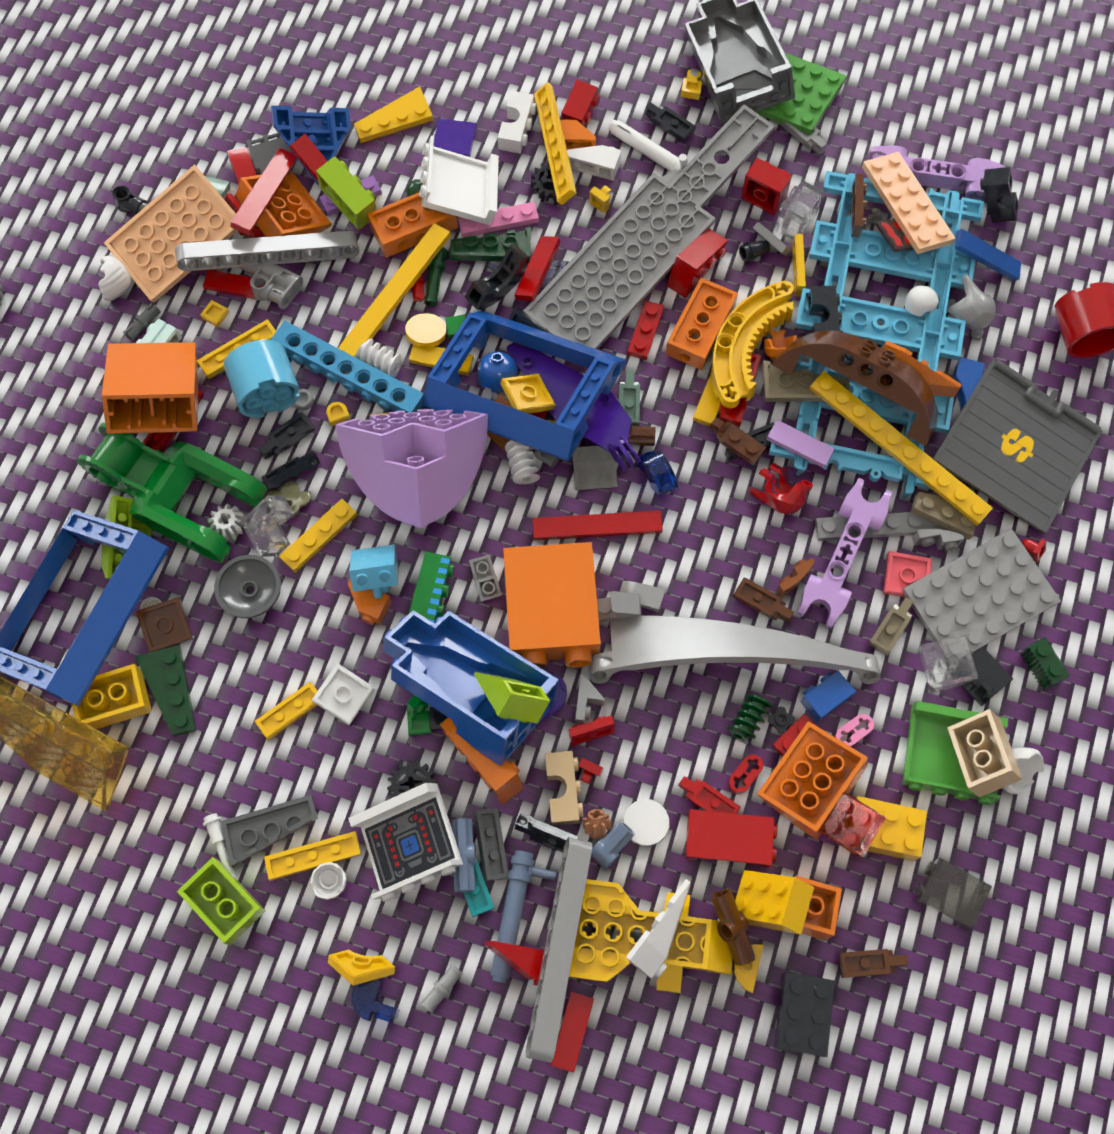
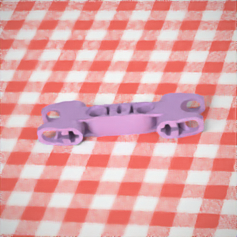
M894 145L871 147L869 152V159L899 152L920 185L965 191V198L984 201V190L981 191L980 180L984 178L985 169L1005 167L1000 163L982 158H973L968 161V165H962L946 161L907 157L908 151L906 148Z
M858 478L856 484L846 495L838 515L849 520L824 576L819 578L815 575H810L802 593L801 604L797 613L804 616L811 604L821 603L829 612L825 627L830 629L846 608L852 594L851 591L841 586L867 528L879 532L888 513L892 494L891 491L886 490L878 502H867L861 494L864 480ZM848 530H856L859 537H851ZM846 549L848 550L847 556L843 562L839 561L843 554L842 551ZM838 568L842 575L835 577L832 575L831 569Z

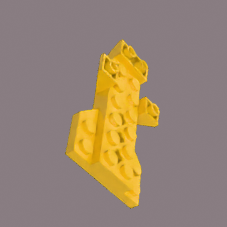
M587 879L569 977L609 982L631 964L626 957L637 943L631 937V933H635V930H640L642 935L646 930L650 932L652 930L651 926L659 913L639 910L619 883ZM667 892L664 912L667 909L668 902L675 893ZM687 895L672 946L665 962L667 968L660 978L657 977L656 990L681 993L683 968L728 975L732 973V953L728 942H725L717 931V925L720 921L688 917L690 895ZM592 923L596 932L592 933V936H587V933L583 931L584 927H588V924ZM611 927H616V930L620 932L616 939H611V936L607 934Z

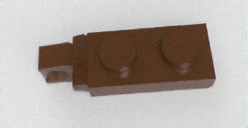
M717 417L712 421L710 430L716 433L719 443L749 464L754 465L766 451L767 447L729 422L725 424V422Z
M743 578L733 594L734 599L770 619L777 620L779 618L789 623L794 614V611L785 607L786 603L782 601L783 598L747 578Z
M878 949L838 953L841 978L887 975L896 972L895 966L908 965L907 955L893 956V950Z

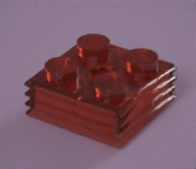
M843 792L820 832L852 854L862 858L886 818L853 796Z

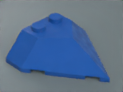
M271 106L273 127L288 147L306 134L327 161L336 155L351 128L349 108H329L326 113L292 112V106ZM304 166V168L307 170V172L310 174V176L313 178V180L316 182V184L319 185V183L317 182V180L313 177V175H312V174L308 171V169Z

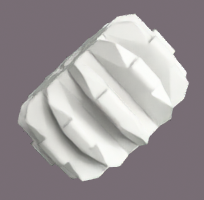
M226 504L224 509L218 506L217 512L211 511L212 518L208 519V523L211 525L209 529L219 533L227 541L230 536L236 540V533L243 534L241 528L246 526L243 520L245 516L242 512H239L238 507L234 506L231 508L230 505Z

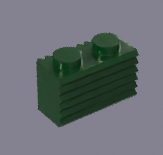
M1046 637L1028 645L1020 653L1025 663L1028 664L1027 667L1033 672L1032 675H1035V679H1038L1037 682L1040 683L1043 691L1062 683L1070 676Z

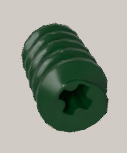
M749 694L745 698L746 702L742 703L741 710L737 711V717L733 718V725L728 727V732L735 739L747 745H751L747 740L748 738H756L752 730L760 731V727L756 723L764 724L765 722L760 716L769 715L765 708L772 709L774 707L765 698Z

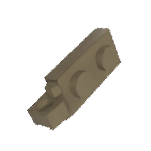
M906 597L900 607L894 604L868 644L888 656L911 620L912 614L908 610L914 601Z

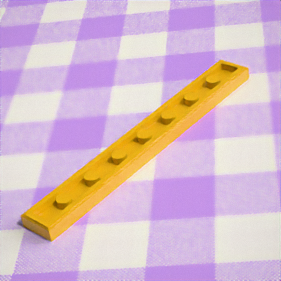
M547 82L534 93L557 202L563 205L577 192L553 87Z
M436 223L431 226L338 349L355 357L358 348L376 335L451 237L450 231Z

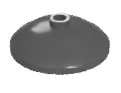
M243 555L227 562L219 571L214 584L215 597L221 608L234 617L244 619L260 616L270 610L278 600L281 591V579L277 569L270 561L257 555ZM250 589H254L252 594H248Z

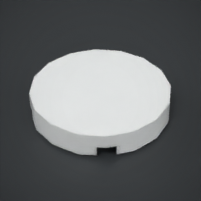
M641 799L634 802L627 808L623 817V823L629 826L635 833L631 841L640 846L658 844L666 836L669 829V817L666 810L660 803L651 799Z

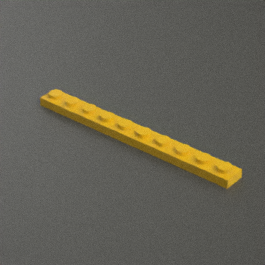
M823 371L809 389L976 526L992 510L988 503L828 373Z

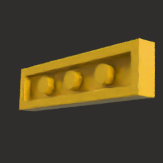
M267 319L198 359L197 362L207 378L211 379L225 370L224 361L230 352L252 341L271 340L276 330Z
M341 499L279 556L280 559L296 573L358 516L357 512Z
M354 831L264 856L268 879L272 881L317 868L323 863H336L362 855L357 832Z

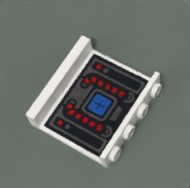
M424 783L348 818L351 827H361L380 891L371 894L372 899H382L383 902L396 898V893L398 892L407 893L416 889L415 885L421 882L422 885L434 882L436 880L435 876L440 874L442 876L450 875L456 872V867L463 865L436 783Z

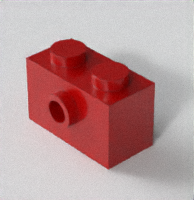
M577 79L561 112L562 120H577L584 127L586 124H589L593 116L592 111L600 102L598 87Z

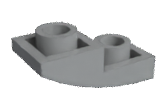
M921 529L916 531L912 539L914 546L922 545L926 547L936 543L937 550L953 551L962 543L964 536L942 529Z
M490 554L469 560L480 601L502 596Z

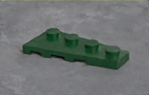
M177 645L135 656L172 735L175 737L197 731L181 647Z

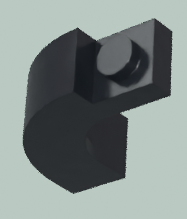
M511 244L499 266L489 276L481 280L472 281L465 298L477 310L485 309L497 303L514 288L525 271L522 268L528 256L516 244Z

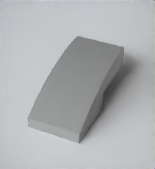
M623 581L619 592L637 593L640 595L641 607L659 612L665 589L637 582Z

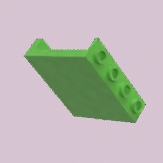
M916 701L911 706L902 785L909 786V789L913 791L931 790L932 794L938 796H945L946 794L955 795V798L959 800L976 799L978 803L984 805H992V803L1001 799V795H997V790L978 797L968 789L947 728L979 713ZM999 717L1004 729H1006L1008 718Z

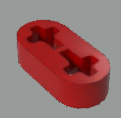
M751 754L745 757L731 775L728 787L732 793L740 795L746 792L763 769V761L759 756ZM747 761L750 763L756 761V768L758 770L752 769L750 773H747L746 770L749 767ZM743 775L746 777L742 783L745 787L740 786L737 789L734 786L735 781L733 779L739 780Z

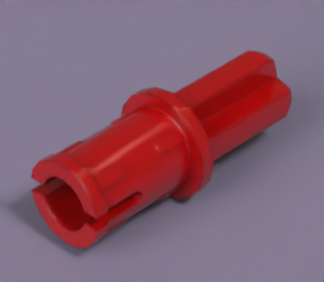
M422 274L412 286L413 300L415 302L425 300L423 286L425 279L422 277Z

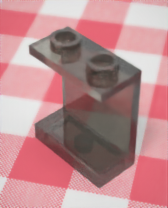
M941 858L936 859L934 862L930 861L924 871V874L927 875L924 883L920 882L914 894L917 896L915 903L918 905L925 903L959 922L958 927L965 931L973 929L992 886Z

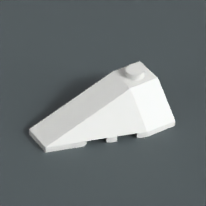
M687 879L668 902L666 911H662L655 918L651 926L652 930L644 932L626 957L630 963L652 980L655 976L660 978L667 968L665 962L667 961L691 886Z

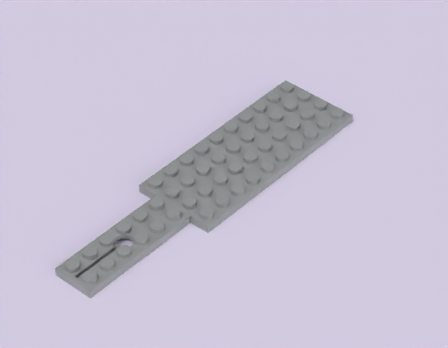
M743 105L669 184L653 173L535 298V301H532L524 309V312L546 327L553 335L598 349L673 268L676 256L715 223V217L702 207L774 131L775 126L746 105ZM726 153L729 156L727 163L719 164L714 160L716 154Z

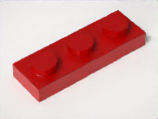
M645 300L628 348V356L647 361L664 311V305Z

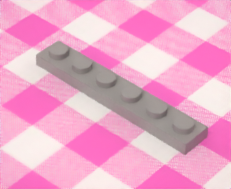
M911 512L889 513L886 515L879 532L867 528L863 538L914 535L917 530L947 529ZM843 516L816 518L817 540H840L849 519ZM848 530L851 537H859L856 530Z

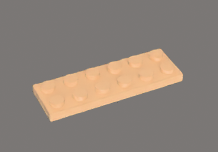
M899 152L863 162L862 168L917 254L954 243L956 238Z

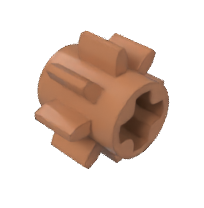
M591 810L588 812V818H582L585 834H589L591 838H603L606 836V830H612L609 814H605L603 810Z

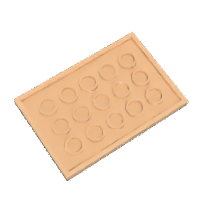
M194 164L108 238L104 244L124 264L132 279L149 300L155 303L191 272L182 271L178 268L175 255L176 246L182 243L228 240L238 231L230 227L236 213Z

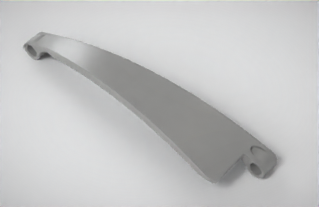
M637 616L610 621L611 651L593 655L592 664L589 665L590 680L596 684L606 683L612 674L622 670H639L700 663L800 665L832 670H850L857 673L861 682L865 684H873L880 679L877 658L872 654L847 650L819 640L763 627L674 616Z

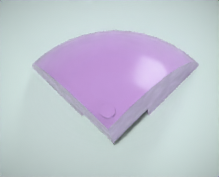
M422 409L409 413L395 411L388 412V415H370V420L359 421L356 418L336 424L335 426L345 463L353 479L366 497L390 517L414 525L416 528L427 527V524L438 520L450 512L464 497L473 483L486 446L488 414L464 411V414H453V410L447 409L435 412L434 409Z

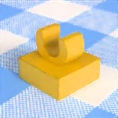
M606 185L601 190L594 186L589 193V203L602 213H605L609 209L611 198L609 193L611 189Z

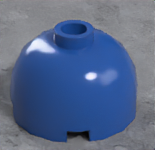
M499 351L486 354L480 360L477 368V378L480 386L484 389L485 387L490 388L491 392L495 393L504 392L500 384L502 378L518 376L517 363L509 354Z

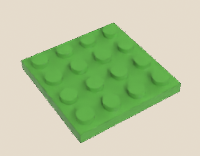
M785 53L792 67L795 98L757 111L756 113L780 124H783V122L788 123L799 131L811 135L844 85L847 75Z

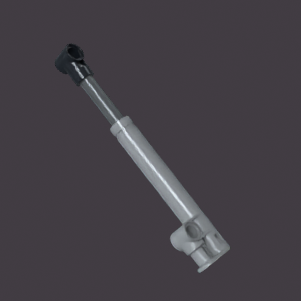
M117 186L112 191L116 206L121 212H131L136 215L148 205L146 200L132 194L126 186ZM277 264L238 267L254 275L250 280L255 299L259 301H273L282 310L289 306L303 285V277Z

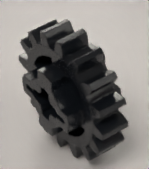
M549 161L546 166L541 163L540 169L535 167V173L531 174V188H533L534 194L538 193L539 199L545 197L546 202H548L552 198L553 202H556V193Z
M407 760V766L405 767L399 763V771L392 769L394 778H388L392 785L388 786L387 790L388 792H394L390 795V798L400 795V792L402 794L409 791L411 781H415L417 784L414 785V788L424 783L438 784L437 779H431L435 773L433 770L427 772L429 769L427 764L421 767L419 760L416 761L415 765H412L411 761ZM415 771L422 773L426 778H419ZM406 773V776L403 778V780L399 781L401 776Z

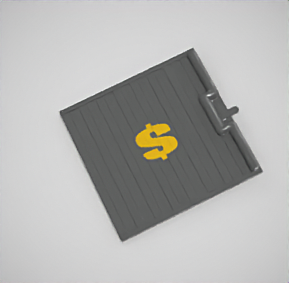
M993 359L934 455L933 460L1044 535L1047 533L1103 430H1101L1099 425L1064 402L1056 401L1057 390H1053L1050 396L1039 390L1035 383L1000 360L996 361Z

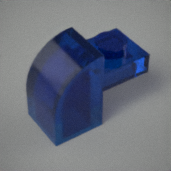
M654 451L646 452L640 457L641 462L636 463L637 467L647 475L651 489L659 496L679 487L674 471L661 451L657 453Z
M372 980L354 985L351 995L352 1005L361 1018L371 1021L374 1012H376V1018L387 1022H390L391 1017L397 1019L400 1009L378 1002L383 982Z

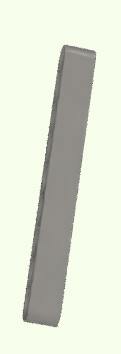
M352 231L182 243L175 248L177 266L182 271L348 259L356 257L360 252L356 234Z
M570 837L567 838L563 850L526 1045V1058L549 1063L552 1062L556 1050L592 853L591 842Z

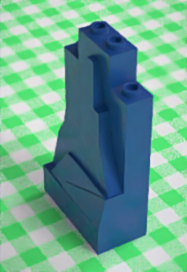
M412 611L407 617H402L398 625L393 630L390 629L384 636V652L395 659L391 664V680L449 717L456 726V733L478 752L500 766L553 708L559 679L450 611H447L442 617L439 616L434 623L417 612ZM479 672L511 678L541 687L550 702L539 722L524 723L515 719L500 718L480 687L474 673Z

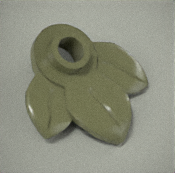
M287 481L282 485L280 491L270 490L268 498L270 504L278 508L284 517L292 518L298 514L301 507L310 502L311 492H300L299 485L295 481Z

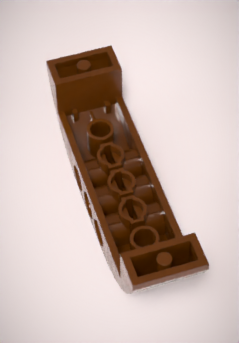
M827 330L814 332L792 342L774 360L772 366L791 375L801 364L804 357L807 356L913 411L918 416L906 436L924 446L927 445L937 426L936 403L926 380L909 363L897 357L893 351L878 347L872 340H864L853 334L841 331Z

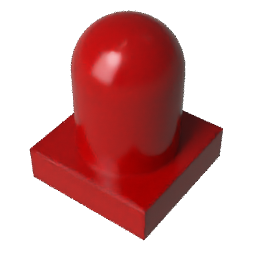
M1031 539L1023 540L1021 543L1027 552L1033 555V560L1038 563L1046 551V540L1041 539L1039 543Z

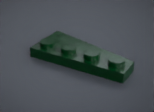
M531 227L524 228V231L515 232V229L506 231L507 234L501 235L489 233L482 238L470 236L451 239L450 260L501 262L509 246L516 244L528 256L526 262H529Z

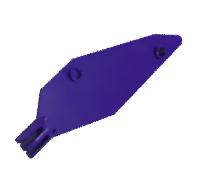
M509 344L506 348L507 352L517 363L523 375H540L555 403L554 410L548 411L557 421L584 375L538 350ZM611 390L609 394L601 392L586 419L588 429L583 437L610 452L621 469L626 471V465L629 468L634 466L632 458L637 464L641 462L640 457L628 442L632 419Z

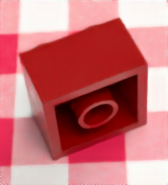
M756 158L745 175L741 199L775 216L787 198L792 175L783 169L771 165L767 161Z

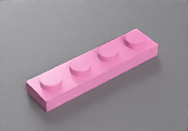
M535 202L497 209L491 225L458 217L462 238L539 222Z

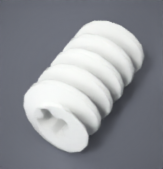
M371 338L358 348L355 358L394 378L398 375L401 368V355L396 354L393 357L394 351L392 350L386 354L387 347L383 346L380 349V343L377 342L373 345L374 341Z
M510 440L505 445V451L509 459L514 483L530 484L538 481L540 476L535 474L538 472V468L532 467L536 464V460L531 459L534 457V453L530 451L532 448Z

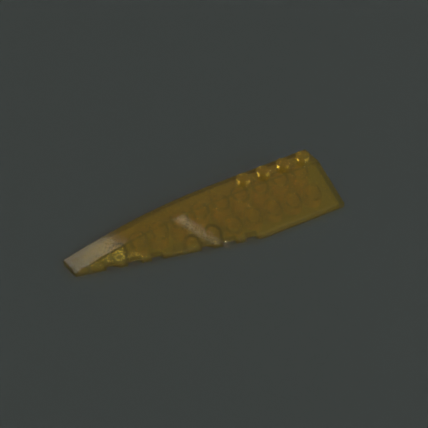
M0 676V738L33 770L104 811L108 810L129 747Z

